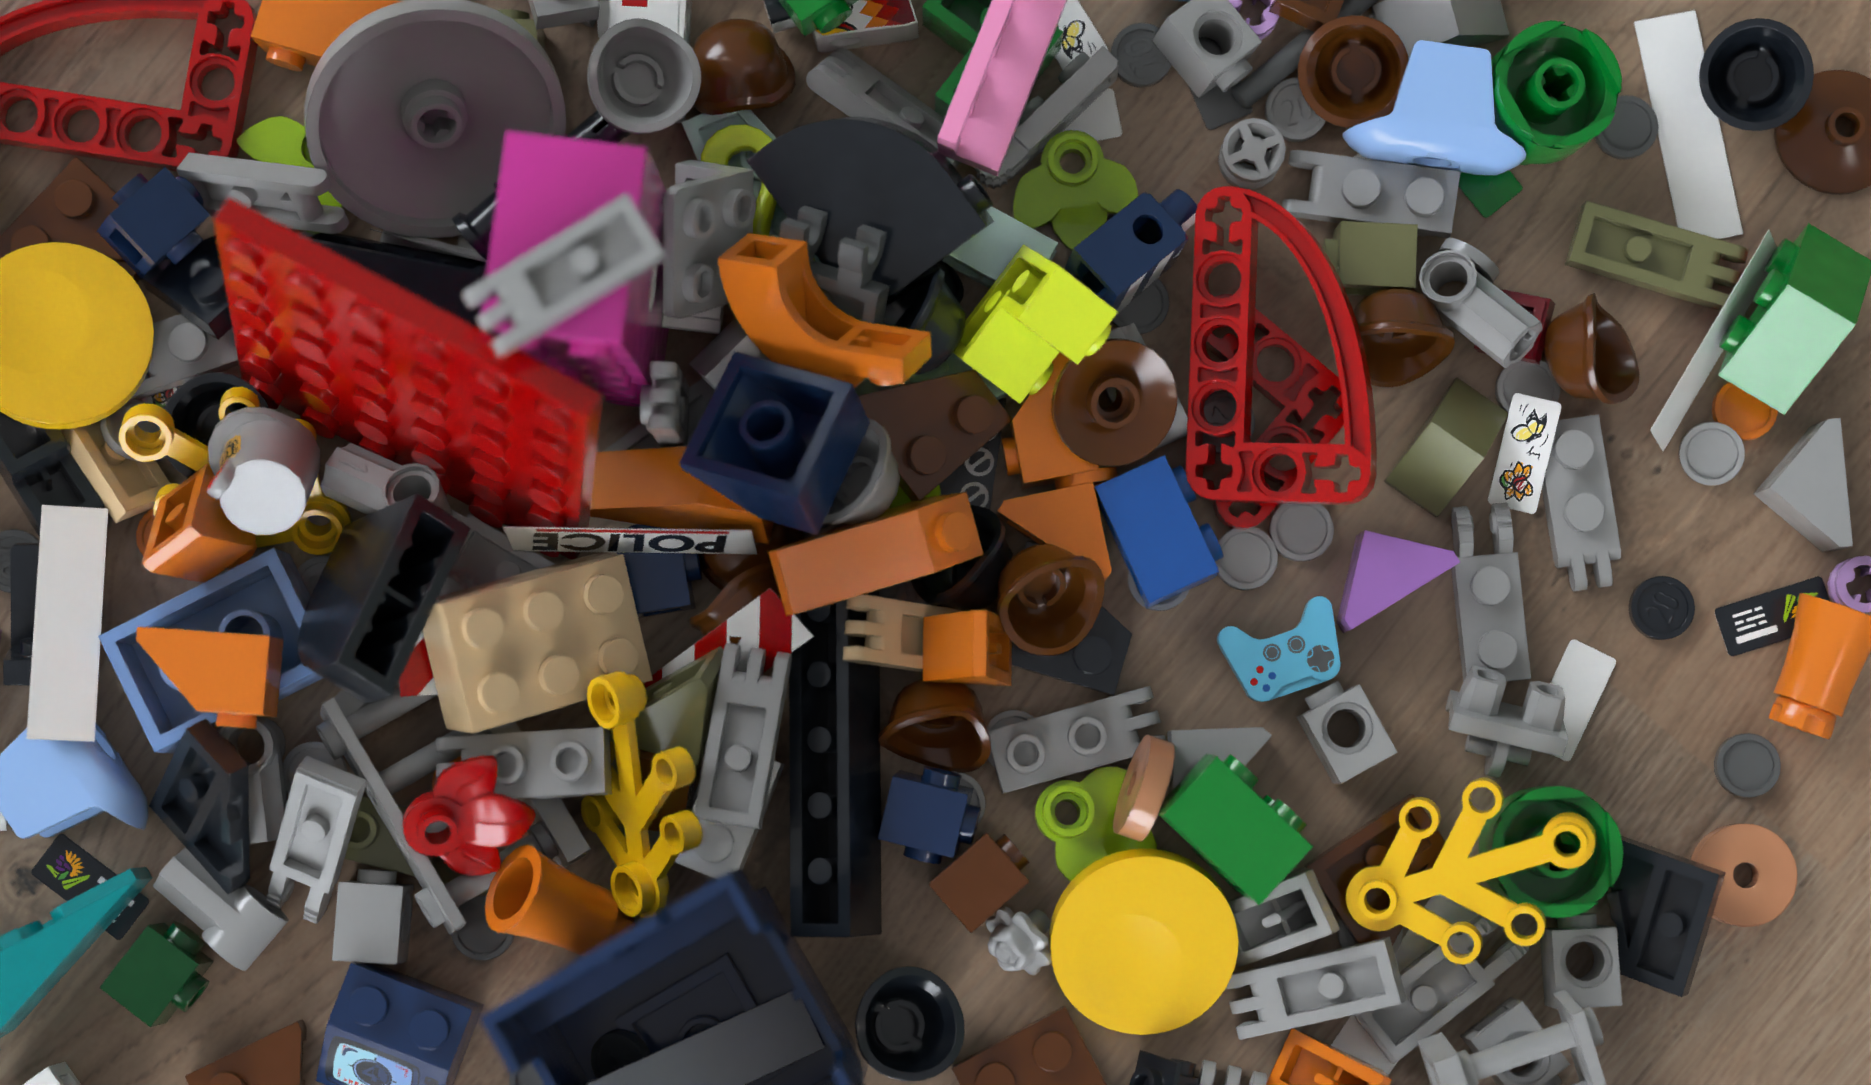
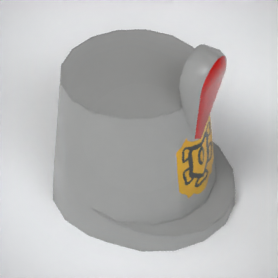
M245 407L231 412L215 426L208 443L209 465L215 476L207 486V492L215 499H220V505L226 517L241 530L255 535H274L288 530L301 518L321 467L320 448L311 431L298 420L266 407Z

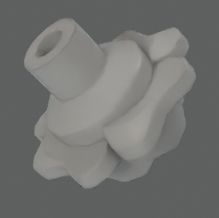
M1002 906L997 910L996 916H990L986 920V927L991 933L987 944L989 953L997 958L998 964L1003 970L1020 971L1024 969L1028 974L1034 976L1040 971L1041 966H1047L1052 962L1051 954L1046 948L1049 942L1045 935L1050 928V920L1042 911L1034 909L1028 915L1023 912L1014 914L1010 908Z

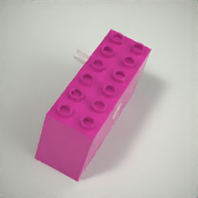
M506 131L486 277L626 193L632 199L663 250V201L666 189L646 147ZM662 261L521 346L518 350L605 395V402L640 407L642 385H652V378L650 377L651 362L665 361L669 328L719 334L723 324L724 305L681 319L667 316L663 310ZM496 296L482 304L481 314L500 303ZM509 320L498 328L487 332V334L498 338L503 333L513 329L514 325Z

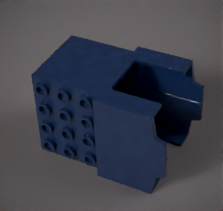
M741 868L726 873L479 1017L511 1075L531 1063L544 1085H587L597 1080L591 1065L592 1048L600 1037L612 1030L624 1029L633 1032L644 1041L652 1055L791 992L795 1001L800 998L802 999L825 1048L746 1085H865L863 1082L868 1068L867 1062L862 1057L859 1048L796 938L790 937V928L765 886L754 892Z

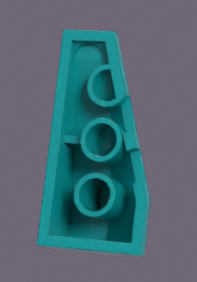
M147 867L130 868L59 905L49 913L52 919L43 925L40 920L34 921L0 936V1038L12 1032L20 1025L138 893L152 880L153 877Z

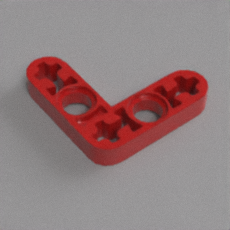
M1221 294L1215 297L1222 299L1230 297L1233 294ZM1255 308V328L1261 330L1266 336L1254 344L1253 387L1281 409V412L1255 443H1268L1273 437L1282 435L1294 439L1297 443L1313 444L1303 429L1286 422V418L1290 413H1293L1296 420L1300 423L1314 406L1312 399L1308 397L1309 393L1313 391L1321 396L1327 390H1330L1338 397L1334 401L1333 407L1339 415L1336 419L1328 414L1322 416L1309 431L1321 437L1317 444H1329L1344 426L1339 377ZM1211 332L1206 342V348L1223 362L1231 359L1239 346L1238 338L1231 333H1227L1220 339ZM1276 347L1287 352L1292 361V372L1288 378L1274 382L1265 379L1260 374L1257 367V358L1264 349ZM1309 455V461L1311 464L1315 461L1318 455ZM1269 462L1264 470L1265 478L1280 484L1277 492L1285 491L1292 487L1298 474L1297 466L1283 471L1272 467ZM1233 469L1229 472V474H1228L1225 478H1231V477H1232ZM1213 500V507L1217 518L1223 525L1231 529L1246 530L1256 527L1264 521L1279 503H1253L1259 509L1255 516L1247 511H1244L1238 517L1232 515L1228 510L1232 502Z

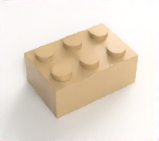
M591 554L438 596L423 628V636L446 729L476 733L587 700V689L590 681L593 678L615 671L633 674L642 683L653 680L623 554Z

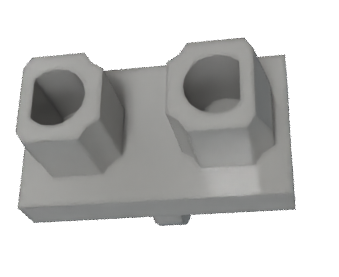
M1474 665L1465 678L1460 692L1450 690L1445 708L1449 712V730L1468 734L1465 751L1486 756L1484 765L1485 775L1499 778L1504 770L1506 761L1528 766L1532 750L1563 757L1568 742L1563 721L1565 708L1563 688L1542 681H1530L1522 707L1504 703L1501 700L1506 687L1505 675L1496 670Z

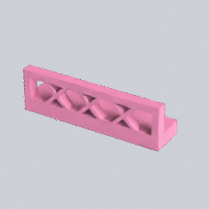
M992 0L938 134V152L948 158L998 177L1067 0Z

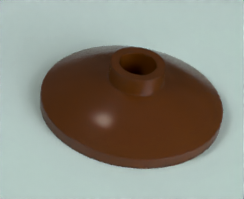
M1827 70L1814 74L1813 86L1803 108L1787 123L1774 128L1775 144L1781 161L1787 170L1805 186L1818 192L1834 195L1850 194L1871 186L1870 78L1847 70ZM1838 117H1845L1852 122L1854 126L1852 137H1843L1836 131L1835 121Z
M1107 339L1096 353L1091 356L1085 355L1078 365L1069 360L1062 369L1055 383L1052 395L1051 410L1054 426L1063 443L1083 460L1100 466L1130 464L1151 453L1166 437L1176 414L1177 388L1169 366L1151 348L1129 339ZM1114 387L1116 389V399L1113 404L1104 408L1100 407L1098 399L1102 391L1106 388Z

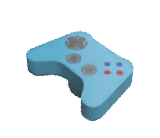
M1316 596L1310 599L1305 605L1301 620L1296 628L1266 639H1256L1237 627L1227 626L1217 635V644L1247 697L1256 702L1270 701L1334 678L1340 670L1341 662L1332 604L1323 596Z

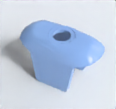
M1425 40L1417 41L1412 47L1393 111L1387 116L1357 124L1343 133V138L1349 147L1361 156L1371 160L1459 171L1473 175H1498L1517 167L1526 159L1524 148L1496 127L1490 52L1482 48Z
M97 723L95 724L94 742L26 739V728L0 754V812L19 838H30L37 834L44 838L53 837L105 811L133 827L144 830L147 826L149 817L147 798L139 783L132 776L119 753L115 751L106 738V734Z

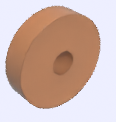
M1146 735L1141 740L1131 759L1120 789L1113 820L1114 833L1139 842L1146 838L1158 816L1169 785L1175 758L1174 743L1151 735Z
M1742 823L1721 826L1708 833L1698 843L1690 859L1726 872L1712 918L1725 924L1740 927H1754L1766 924L1783 913L1796 891L1797 867L1791 850L1777 834L1762 826ZM1741 863H1746L1752 871V879L1745 887L1738 886L1733 878L1734 869Z

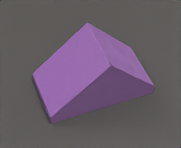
M1364 530L1356 535L1336 623L1343 633L1352 630L1459 564L1460 560L1455 552Z

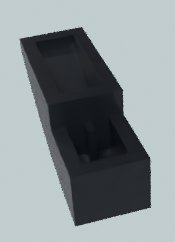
M0 412V474L39 537L42 505L104 508L103 502L71 455L70 444L60 430L33 427L16 421Z

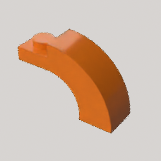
M748 233L717 258L723 288L738 322L748 337L771 362L848 382L855 389L865 378H869L870 382L881 386L904 384L932 357L931 332L861 321L836 307L822 292L813 276L808 258L807 241Z

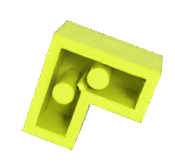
M1023 244L965 320L963 337L953 353L1021 404L1028 394L1033 395L1037 393L1047 383L1054 369L1052 362L1059 352L1077 365L1085 355L1091 356L1096 353L1108 339L1112 329L1109 323L1118 312L1059 265Z

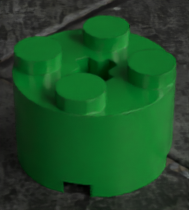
M1562 21L1540 22L1520 32L1491 59L1495 124L1499 131L1512 138L1524 148L1526 159L1519 165L1550 164L1569 157L1604 131L1616 113L1614 111L1617 105L1618 94L1621 92L1622 75L1618 61L1605 41L1586 28L1581 31L1563 25L1565 22ZM1548 90L1553 97L1547 96L1544 91Z
M1540 786L1519 790L1507 796L1503 800L1499 812L1494 817L1487 819L1479 838V854L1543 834L1549 820L1558 814L1567 812L1583 816L1593 826L1596 834L1593 854L1586 863L1576 868H1561L1550 861V867L1547 862L1486 881L1494 892L1517 904H1533L1543 912L1545 917L1565 918L1587 912L1597 904L1611 886L1613 887L1621 871L1623 845L1616 822L1595 800L1574 788ZM1571 831L1560 832L1555 837V844L1561 845L1562 853L1573 854L1581 847L1579 837Z

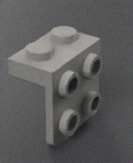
M692 159L675 163V185L666 190L663 201V252L667 257L663 261V310L667 316L681 319L729 304L721 281L717 258L745 235L753 233V218L756 211V200L753 194L754 170Z

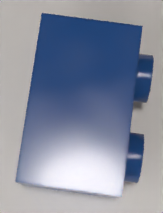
M1163 455L1094 487L1098 507L1135 582L1146 609L1217 576L1219 569L1215 561L1224 558V555L1209 523L1198 526L1188 503L1197 499L1195 492L1187 482L1186 472L1181 465L1171 469L1166 456Z

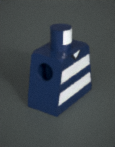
M1180 189L1173 191L1160 203L1151 194L1144 192L1073 249L1064 270L1119 313L1175 263L1189 239L1185 231L1195 224L1197 205L1187 193Z

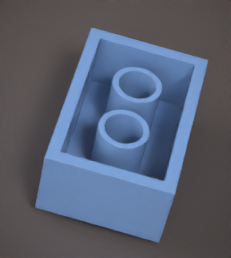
M272 548L98 636L155 753L174 754L186 728L204 719H207L217 731H220L223 726H216L217 713L201 712L194 709L137 642V627L267 635L284 639L279 700L323 679V677L305 667L299 659V632L311 596L289 553Z

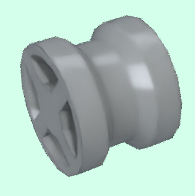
M1257 118L1241 120L1232 126L1223 140L1218 156L1220 172L1227 182L1235 187L1249 190L1263 188L1270 183L1277 174L1285 157L1286 147L1282 134L1273 124ZM1244 160L1247 161L1248 163H1253V164L1255 165V167H1256V170L1254 169V167H1253L1252 165H1247V164L1244 163V162L1241 163V164H1239V163L1242 162V161H1244Z

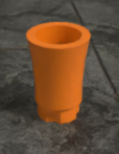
M1799 593L1793 632L1784 665L1773 692L1779 696L1774 701L1769 713V719L1830 740L1837 720L1836 716L1843 717L1854 685L1871 652L1870 615L1822 598Z
M531 845L520 846L507 855L501 863L500 870L496 872L486 896L485 917L488 926L493 931L528 937L561 947L580 956L588 954L635 926L633 917L624 914L619 909L611 890L592 883L560 866Z

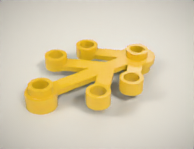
M233 387L223 394L218 416L221 421L227 414L231 413L228 406L233 403H242L247 407H260L259 398L248 388ZM144 403L132 407L124 415L119 431V443L124 452L130 457L139 461L151 462L168 455L195 471H198L206 464L209 465L208 446L176 429L172 416L164 408L155 404ZM296 419L312 432L316 440L317 434L314 427L303 419ZM139 421H150L157 424L160 430L153 433L145 432L137 423ZM318 473L301 518L288 530L274 535H257L255 543L257 548L293 541L301 550L309 554H327L333 551L344 526L351 523V515L345 504L325 496ZM167 484L159 489L153 506L154 516L156 515L159 500L180 484ZM314 515L328 518L330 522L319 526L311 523L308 517Z
M615 671L593 678L590 681L587 689V701L590 712L599 725L607 729L612 728L614 744L610 741L611 763L616 756L618 774L611 765L612 795L585 796L581 802V814L586 826L597 834L617 865L610 879L611 892L617 906L628 916L634 917L639 915L643 918H650L664 910L669 893L667 872L678 855L699 847L702 842L701 824L695 814L689 810L665 816L661 820L659 829L661 836L651 850L648 828L671 791L693 782L695 766L691 755L683 747L677 746L659 752L653 757L652 771L645 783L642 784L635 719L638 717L639 712L645 709L647 695L643 683L637 676L626 674L623 671ZM620 823L624 826L625 836L618 828Z
M1478 778L1470 782L1462 795L1463 809L1433 868L1405 876L1421 840L1431 836L1438 828L1441 820L1440 810L1432 800L1425 797H1416L1409 800L1401 809L1399 814L1400 829L1382 864L1368 866L1360 870L1350 881L1346 891L1347 908L1353 919L1367 929L1386 931L1400 924L1440 945L1445 957L1455 964H1468L1477 958L1483 944L1480 931L1476 926L1468 922L1461 921L1452 924L1415 901L1441 894L1504 927L1507 937L1513 943L1520 946H1530L1538 942L1543 936L1546 927V919L1543 912L1537 906L1530 903L1517 904L1479 884V882L1550 861L1561 868L1571 869L1579 867L1586 863L1593 854L1596 844L1594 828L1586 818L1579 814L1561 813L1549 820L1543 834L1468 857L1487 819L1494 817L1499 812L1504 800L1503 791L1498 783L1489 778ZM1478 787L1490 789L1495 796V805L1489 810L1477 809L1471 802V792ZM1416 806L1426 808L1432 816L1431 825L1426 829L1413 827L1408 820V813L1411 808ZM1571 831L1579 837L1581 847L1573 854L1562 853L1556 847L1555 837L1560 832ZM1372 888L1385 890L1390 897V906L1384 910L1372 908L1367 902V892ZM1521 913L1530 914L1536 919L1538 929L1531 935L1519 934L1513 927V918ZM1456 932L1469 934L1474 941V949L1466 954L1457 953L1450 945V936Z

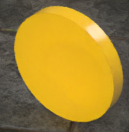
M51 242L30 245L0 259V412L16 421L33 427L63 430L96 423L118 411L132 398L143 383L153 354L154 329L151 311L142 290L133 277L122 266L106 255L91 248L70 243Z
M1139 848L1105 856L1075 876L1067 885L1055 906L1049 928V949L1058 984L1065 996L1079 1012L1098 1025L1110 1030L1127 1034L1148 1035L1171 1031L1192 1022L1219 999L1226 989L1236 965L1238 931L1234 915L1223 890L1207 871L1188 858L1176 853L1159 849Z

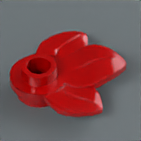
M484 755L462 760L444 769L436 781L433 792L420 795L407 808L402 820V829L406 842L414 851L426 856H440L452 871L459 874L481 876L500 870L501 860L497 847L508 846L519 840L529 830L536 818V812L533 807L520 800L494 793L498 775L497 759L492 755ZM436 821L448 824L445 829L439 832L430 833L425 831L428 825Z

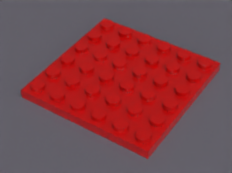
M228 197L215 216L214 223L240 374L242 379L252 384L261 393L269 408L277 409L281 405L300 415L301 419L309 422L314 427L316 434L322 437L332 439L337 435L352 444L402 466L414 463L428 466L435 471L446 496L448 494L469 505L470 512L490 526L501 528L505 524L509 527L589 528L602 402L601 393L518 349L508 355L499 357L491 345L497 338L484 333L482 330ZM538 551L554 558L561 554L571 560L576 559L580 552Z

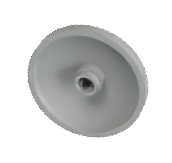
M407 0L380 8L364 16L342 32L327 48L318 61L307 87L304 103V124L307 147L314 168L326 171L331 181V187L328 191L343 207L365 222L392 233L420 238H443L462 235L452 218L459 212L467 215L495 191L494 183L500 178L506 131L564 138L566 109L560 82L549 56L540 43L515 20L500 11L468 0Z

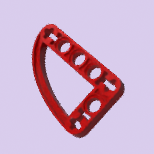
M43 0L1 16L0 57L10 50L38 37L81 25L115 20L150 18L197 20L181 110L0 82V144L157 169L166 167L170 171L177 172V167L189 152L200 154L190 146L177 144L175 125L181 124L178 132L186 139L205 140L207 131H212V136L222 143L220 151H209L208 155L237 158L240 147L237 139L243 130L258 44L251 38L257 18L256 11L246 0ZM230 9H234L235 14L244 22L242 28L231 29L227 47L233 54H240L238 60L220 53L208 54L209 48L222 52L224 34L214 24L216 19H226ZM224 68L230 70L234 76L235 84L232 92L222 100L212 101L205 98L202 92L204 77L214 69ZM20 100L34 102L38 112L35 124L25 132L9 130L6 123L8 109ZM81 110L96 112L99 118L97 134L86 142L71 140L68 134L70 118ZM151 119L157 121L161 128L159 144L148 152L133 150L129 142V134L132 127L142 120ZM176 147L177 156L173 158L171 156Z
M1232 186L1213 188L1202 197L1195 214L1186 449L1187 482L1192 490L1201 497L1219 502L1339 505L1358 503L1369 495L1374 488L1376 480L1375 410L1364 344L1352 305L1341 279L1329 257L1312 233L1281 205L1249 189ZM1230 201L1234 209L1242 212L1241 221L1232 222L1229 227V243L1236 247L1242 245L1241 254L1225 250L1210 252V244L1213 243L1222 247L1224 245L1223 227L1212 222L1213 213L1224 211L1225 202ZM1259 223L1272 230L1291 250L1306 273L1320 303L1331 337L1338 369L1343 405L1345 444L1250 443ZM1220 264H1234L1241 274L1239 289L1235 294L1227 298L1221 299L1213 296L1208 284L1211 272ZM1219 327H1231L1238 335V350L1228 361L1215 362L1207 353V338L1212 331ZM1226 390L1236 400L1237 408L1235 415L1227 424L1213 426L1204 416L1203 408L1205 401L1215 391ZM1203 434L1219 438L1235 436V446L1232 447L1221 443V461L1226 465L1232 466L1233 473L1231 478L1221 479L1220 489L1214 490V482L1212 480L1203 478L1204 466L1214 465L1216 458L1215 445L1210 443L1202 445ZM1287 455L1297 465L1298 474L1296 481L1292 487L1285 491H1273L1268 487L1264 479L1265 466L1275 456ZM1309 455H1318L1314 467L1320 469L1340 468L1342 457L1348 456L1350 466L1360 469V479L1350 481L1347 486V492L1341 493L1339 483L1331 480L1314 479L1316 493H1307L1312 479Z

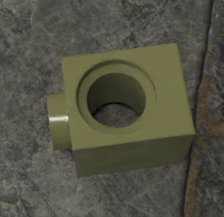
M1341 221L1333 232V239H1323L1322 248L1336 269L1347 295L1368 296L1383 289L1405 288L1413 291L1416 288L1418 224Z

